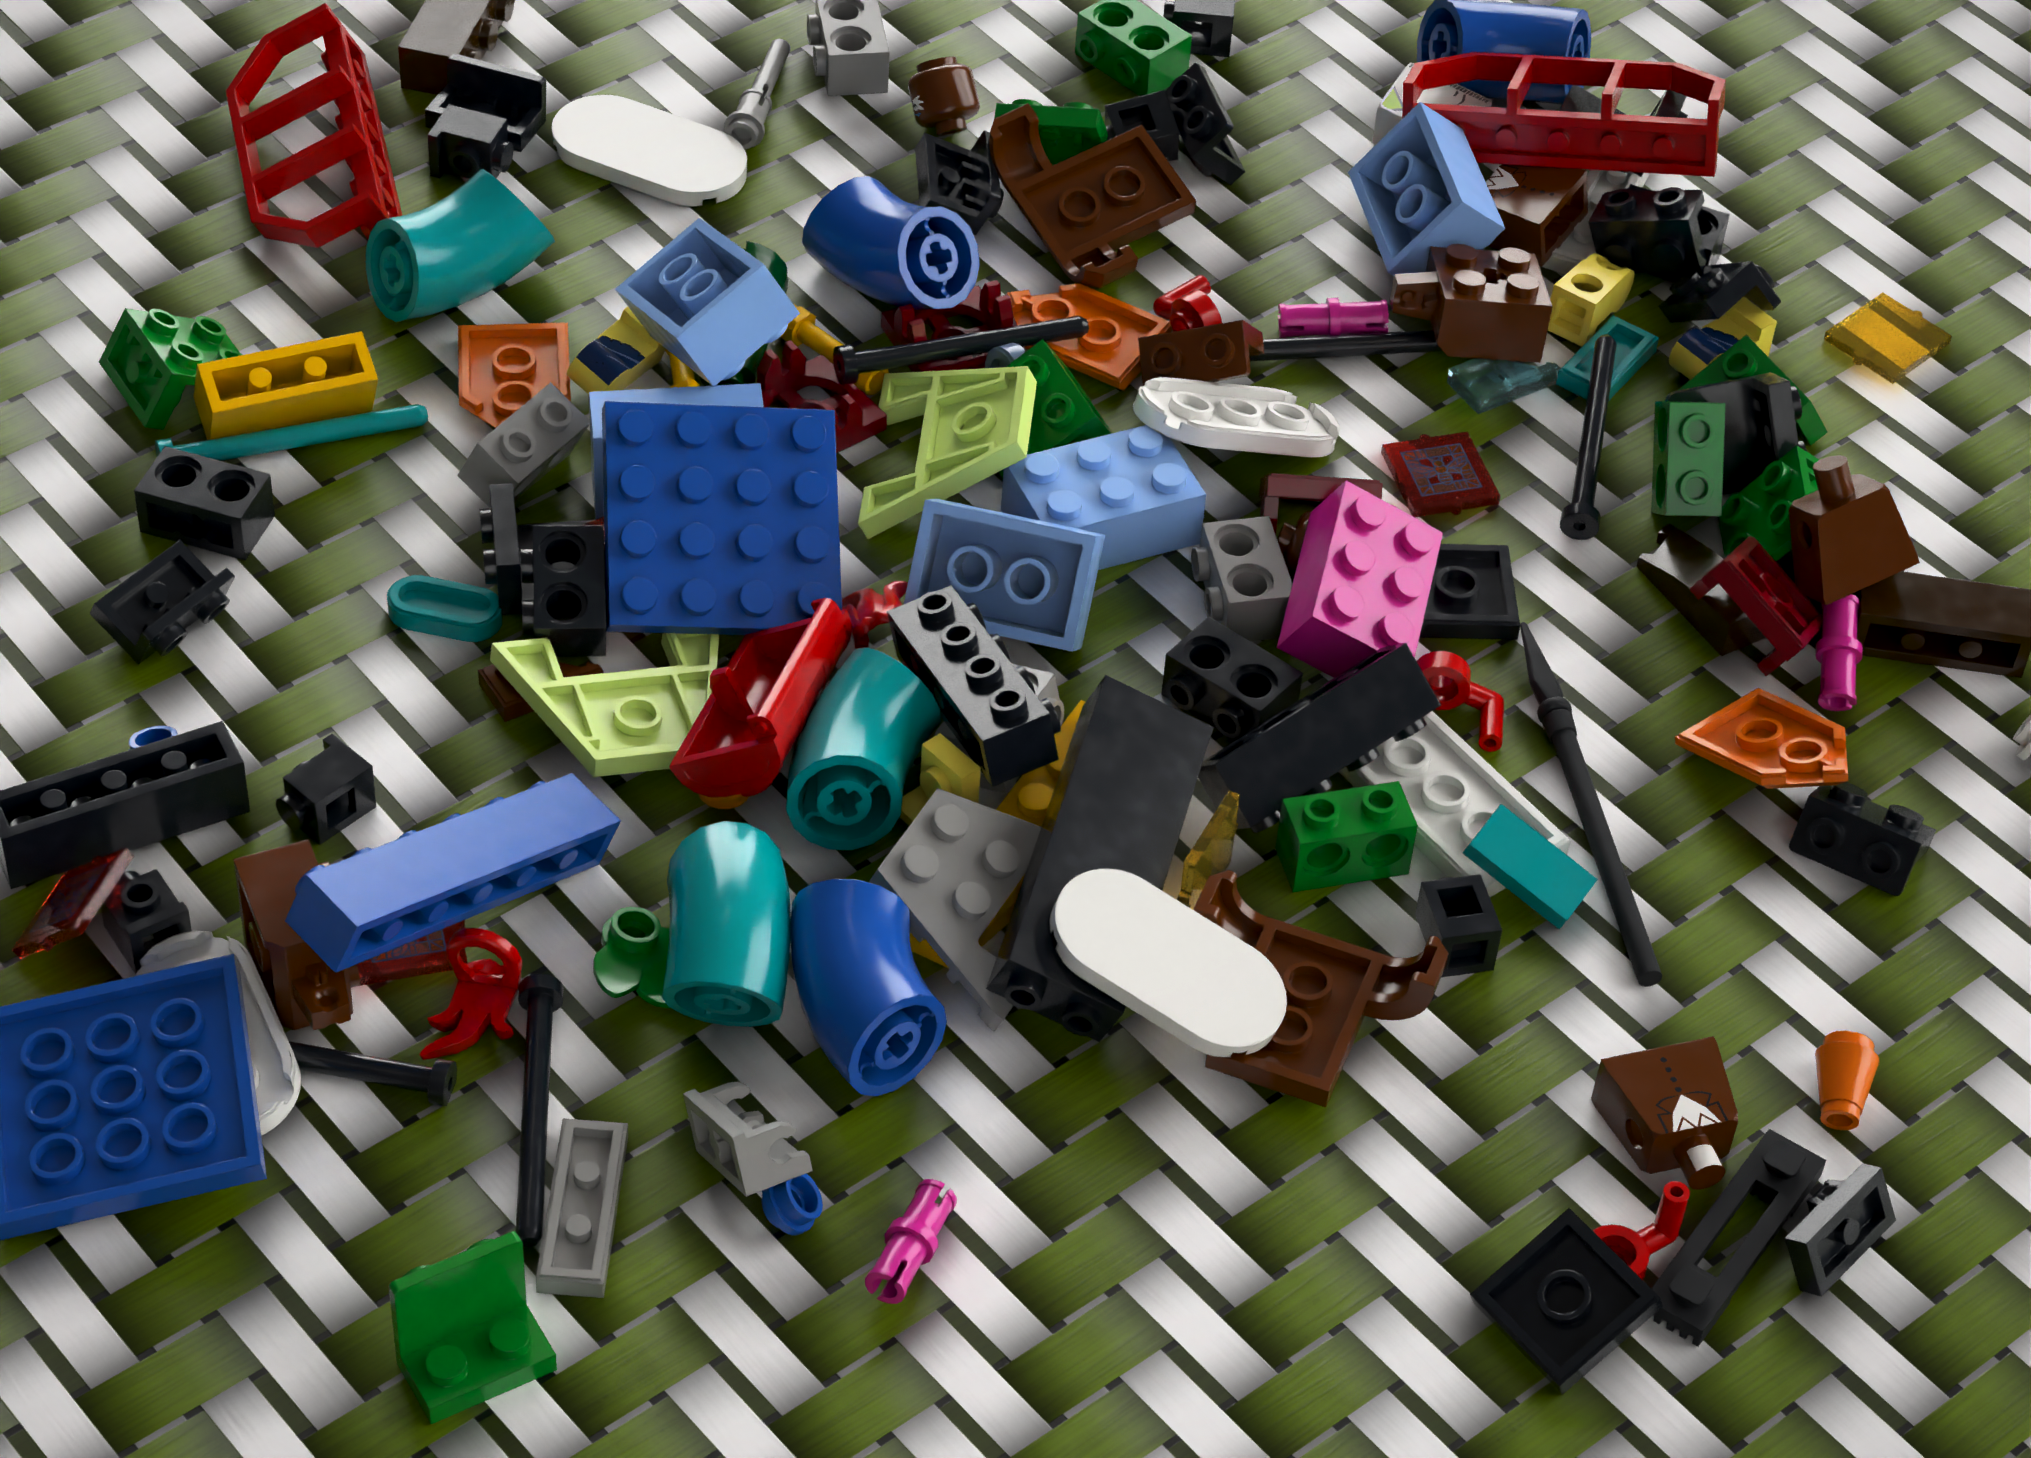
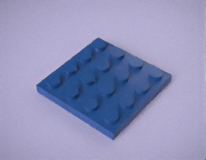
M604 402L602 407L606 632L746 635L812 618L814 610L811 602L813 600L830 598L842 610L835 410Z
M234 954L0 1007V1240L267 1179L241 974Z

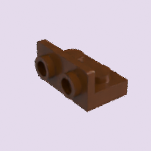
M1244 320L1138 338L1143 386L1146 381L1157 377L1210 382L1247 377L1251 372L1249 356L1264 354L1262 332Z

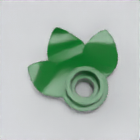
M628 906L617 910L603 925L600 937L603 947L597 952L593 960V973L600 988L612 998H619L636 990L637 994L644 1001L656 1007L671 1008L662 998L670 928L661 927L659 919L652 912L644 908Z

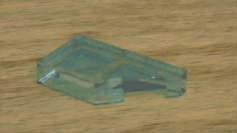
M1474 358L1449 368L1447 383L1477 414H1481L1556 384L1561 368L1556 363L1546 362L1545 365L1538 367L1507 360Z

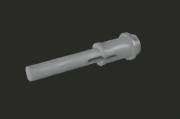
M783 39L772 41L752 88L742 93L736 111L729 114L724 123L725 133L735 138L744 149L758 145L765 135L764 122L772 109L770 95L790 52V45Z

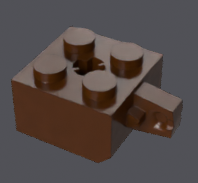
M1452 244L1447 248L1430 246L1426 272L1395 274L1390 293V305L1393 313L1431 321L1437 345L1448 357L1541 363L1552 303L1536 255L1513 247L1503 248L1500 251L1476 250L1464 244Z
M309 839L233 859L244 943L252 957L281 1025L292 1030L311 1026L313 1030L326 1028L334 1023L341 1024L351 1020V1014H353L351 988L360 986L357 964L335 973L285 922L297 895L295 887L298 881L310 869L318 865L329 866V862L318 864Z

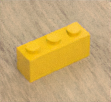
M360 331L197 364L194 400L207 440L372 412L378 377L363 333Z

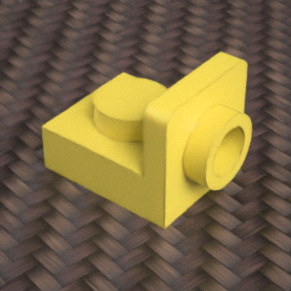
M941 733L922 744L920 786L902 797L900 818L910 826L937 788L979 803L981 767Z

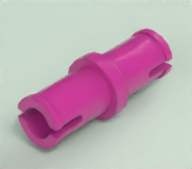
M1337 297L1327 298L1326 303L1278 305L1280 338L1388 333V324H1386L1389 323L1387 300L1339 303Z
M1853 594L1828 605L1822 604V639L1817 642L1815 651L1816 660L1821 663L1818 703L1822 708L1830 711L1850 710L1852 705L1855 706L1857 704V697L1855 695L1856 664L1862 660L1863 647L1862 643L1857 640L1860 602Z
M934 1179L921 1181L904 1215L894 1219L884 1235L886 1246L875 1266L865 1278V1286L871 1294L877 1290L882 1279L887 1280L877 1298L878 1300L888 1304L902 1302L920 1265L930 1262L938 1248L937 1235L949 1213L953 1211L957 1204V1197L951 1188L946 1191L939 1204L935 1203L945 1185L943 1182Z

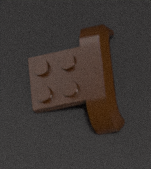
M1029 103L994 118L989 135V148L996 172L1005 189L1060 268L1076 283H1081L1098 290L1132 274L1136 270L1138 257L1128 245L1129 243L1195 213L1196 199L1142 125L1052 166L1040 140L1038 116Z
M1227 870L1208 877L1193 910L1254 947L1273 964L1284 983L1287 1007L1280 1027L1265 1047L1247 1055V1051L1232 1053L1230 1057H1216L1207 1054L1205 1067L1326 1107L1364 1017L1367 1016L1380 1020H1403L1423 1012L1432 1001L1446 967L1449 953L1438 937L1430 936L1424 950L1420 954L1409 958L1391 957L1258 913L1244 902L1237 889V874L1235 872Z

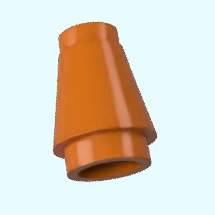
M1853 1031L1829 1033L1824 1037L1823 1045L1819 1046L1815 1052L1821 1110L1820 1120L1825 1126L1832 1129L1852 1130L1859 1125L1860 1116L1879 1065V1057L1874 1052L1875 1046L1873 1041L1861 1033Z

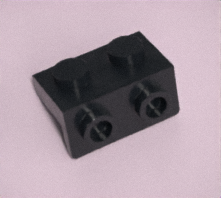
M452 54L447 60V84L425 109V127L432 129L449 104L507 119L508 141L512 142L514 151L522 152L546 122V79L540 75L459 54Z
M1194 63L1172 82L1170 87L1165 90V94L1179 129V135L1189 153V159L1193 165L1205 176L1210 177L1212 174H1215L1229 185H1232L1245 173L1227 136L1234 126L1205 68L1198 63Z
M984 130L971 150L924 133L915 147L920 206H942L956 212L970 226L972 233L977 235L987 218L992 219L996 216L1004 196L1003 189L1000 188L999 175L996 172L990 153V132Z
M1670 187L1661 191L1617 189L1604 193L1588 221L1596 253L1607 258L1612 264L1633 270L1635 274L1687 273L1692 270L1700 273L1707 262L1697 215L1705 201L1703 191Z
M1753 261L1708 265L1704 266L1700 273H1697L1696 270L1685 273L1670 286L1669 290L1672 294L1658 307L1669 322L1673 323L1719 319L1742 297H1746L1763 311L1774 310L1781 303V300L1773 290L1774 282L1767 271L1761 266L1754 264Z
M179 540L95 602L90 615L139 665L156 651L161 657L170 653L187 636L188 632L185 629L196 620L200 619L203 624H207L217 617L230 602L226 594L235 575L228 568H225L214 576L185 544Z
M1848 782L1832 786H1819L1807 798L1789 843V849L1888 894L1899 896L1906 887L1915 863L1928 851L1936 829L1922 824L1923 816L1909 808L1900 805H1890L1887 809L1866 800L1867 792Z

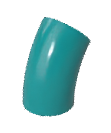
M480 169L465 184L435 204L417 212L386 218L376 223L370 232L366 247V273L369 289L376 306L386 318L399 322L425 317L462 305L508 281L536 260L555 242V239L544 224L518 197L492 174L484 169Z
M871 648L855 649L830 680L812 708L793 751L788 775L786 811L793 828L807 841L832 850L858 849L872 845L888 834L900 817L903 789L909 771L922 748V744L927 741L928 737L941 722L940 708L933 694L919 677L901 662Z
M721 821L700 827L681 841L669 863L667 885L670 904V930L662 998L669 1007L677 1012L703 1022L741 1027L768 1025L779 1020L783 1012L790 955V896L780 849L765 832L747 823Z

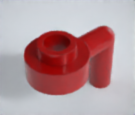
M1198 275L1165 293L1153 303L1155 314L1170 320L1173 332L1222 323L1216 305L1207 296L1211 292V286L1203 275Z
M1435 651L1421 656L1417 663L1441 706L1434 710H1449L1463 703L1480 710L1479 746L1488 752L1499 750L1502 747L1503 697L1493 690L1472 682L1470 667L1459 655L1446 651Z
M1670 1181L1665 1184L1654 1223L1637 1232L1625 1226L1612 1224L1597 1227L1592 1231L1644 1280L1650 1255L1677 1239L1689 1200L1690 1190L1684 1183L1679 1181Z

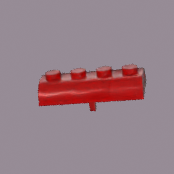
M830 598L813 600L811 602L814 610L812 618L757 631L744 636L727 667L712 671L710 675V689L712 693L669 765L672 773L681 784L697 794L718 798L738 794L744 797L754 796L766 790L773 783L793 743L805 726L819 695L825 689L839 658L851 641L853 626L847 609L840 610L837 603Z

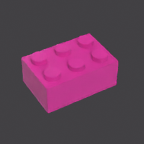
M1346 480L1310 513L1277 648L1333 678L1383 647L1407 643L1415 658L1443 532Z

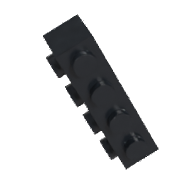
M950 585L938 591L928 592L916 600L887 611L898 659L919 677L933 694L940 708L941 718L971 759L981 767L980 771L992 787L1059 760L1054 734L1061 731V726L1053 705L1047 698L1039 700L1035 695V690L1027 671L1023 666L1015 668L1012 665L1003 640L998 634L989 635L986 631L983 617L973 602L966 605L953 586Z
M1407 643L1383 647L1204 760L1198 778L1228 830L1251 828L1253 833H1258L1279 822L1282 799L1324 793L1333 786L1329 779L1330 776L1344 767L1347 768L1348 772H1352L1369 764L1380 755L1376 747L1391 737L1397 742L1417 733L1427 725L1423 717L1441 706Z
M220 721L1 790L0 866L10 888L14 889L249 813L250 806L244 761L224 722Z

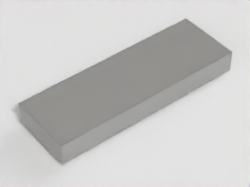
M562 1119L536 1274V1293L604 1298L628 1143V1123Z

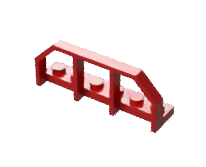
M327 3L264 35L226 89L251 222L266 239L319 248L359 226L366 238L369 239L370 232L378 221L402 216V211L365 54ZM323 36L326 51L321 53V58L328 72L250 112L249 105L282 57ZM331 101L335 102L340 111V114L335 116L339 131L261 171L256 145L257 140ZM345 159L354 174V179L349 181L354 195L353 198L309 221L270 215L268 199Z
M1470 52L1414 63L1403 82L1402 119L1418 104L1416 102L1425 89L1472 80L1510 82L1507 88L1506 108L1423 103L1463 129L1477 163L1715 177L1719 120L1724 108L1726 80L1681 63ZM1532 83L1605 87L1602 92L1601 113L1520 109ZM1624 88L1671 90L1708 104L1707 119L1614 114Z

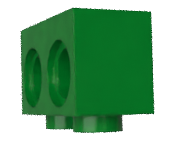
M1100 0L1078 13L1075 54L1137 95L1143 96L1170 87L1172 82L1189 68L1192 35L1137 0Z
M1655 401L1651 513L1666 516H1722L1726 403Z
M1399 781L1282 799L1275 849L1293 893L1407 875L1410 870L1418 825Z

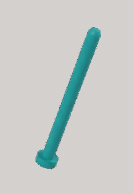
M415 404L173 446L171 439L167 438L155 441L156 456L158 457L164 446L224 461L419 427L428 421V413L425 406Z

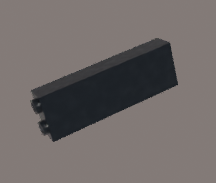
M1107 675L1104 676L1082 707L989 978L987 990L1006 998L1009 1003L1018 1008L1032 1010L1063 1025L1073 1034L1087 1036L1098 1042L1103 1039L1123 1015L1126 1006L1080 978L1063 963L1055 949L1058 943L1054 937V931L1052 933L1050 931L1049 919L1052 908L1062 889L1069 881L1084 872L1096 869H1116L1129 872L1163 890L1214 727Z

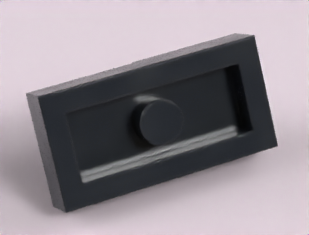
M1862 1163L1846 1180L1828 1179L1812 1197L1807 1199L1809 1214L1785 1237L1800 1291L1822 1297L1896 1221L1881 1167Z

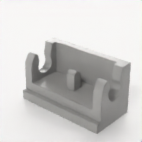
M729 1082L699 1093L696 1089L683 1093L696 1151L746 1197L813 1171L809 1154L804 1150L797 1151L784 1139L789 1138L797 1131L791 1123L775 1121L766 1124L763 1114L759 1111L744 1112L737 1116L726 1106L731 1100L742 1099L750 1093V1088L745 1084Z

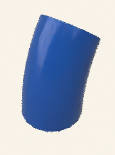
M1435 0L1427 8L1420 24L1417 39V62L1470 52L1590 58V19L1588 12L1578 8L1485 0ZM1472 80L1456 84L1486 98L1507 99V88L1510 82ZM1532 83L1523 101L1562 104L1573 85Z
M870 176L854 177L835 187L813 209L803 228L802 244L806 252L825 270L859 292L896 307L912 304L914 310L953 308L968 297L977 281L980 267L978 244L970 226L956 212L942 206L925 207L905 202L889 191L881 182Z
M830 879L812 883L800 890L792 902L790 943L794 978L801 1007L813 1036L831 1064L861 1095L880 1096L897 1090L915 1078L931 1061L943 1039L947 1023L945 1008L931 993L914 962L910 947V912L902 899L876 884L854 879Z

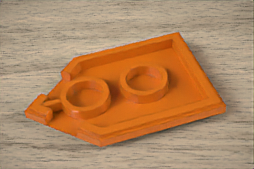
M1081 283L1059 286V292L1032 296L1029 290L1007 293L1011 299L1013 317L1017 326L1074 316L1085 318L1088 322L1089 330L1083 337L1047 344L1066 366L1123 391L1141 372L1138 338L1172 331L1170 321ZM1034 345L1025 346V348L1029 350Z
M568 323L458 326L459 405L496 428L549 383H552L571 402L570 378L566 375L569 368Z
M1760 688L1751 691L1675 736L1676 745L1767 789L1832 786L1848 782L1845 727Z

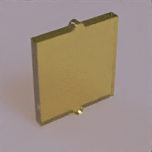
M1882 292L1827 330L1824 340L1852 357L1854 364L1864 365L1894 384L1948 346L1952 336L1924 319L1922 312L1912 311Z
M1230 790L1184 861L1181 890L1177 900L1192 910L1208 877L1226 871L1231 863L1234 836L1238 827L1236 821L1240 794Z

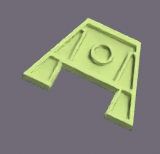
M1028 366L884 374L879 408L887 414V425L924 415L915 473L864 487L858 525L867 539L922 512L925 499L945 500L1027 458L1037 381Z
M663 633L661 644L670 664L668 667L563 677L550 639H547V637L492 643L490 661L592 777L670 769L669 765L712 693L710 689V675L713 670L717 669L719 634Z

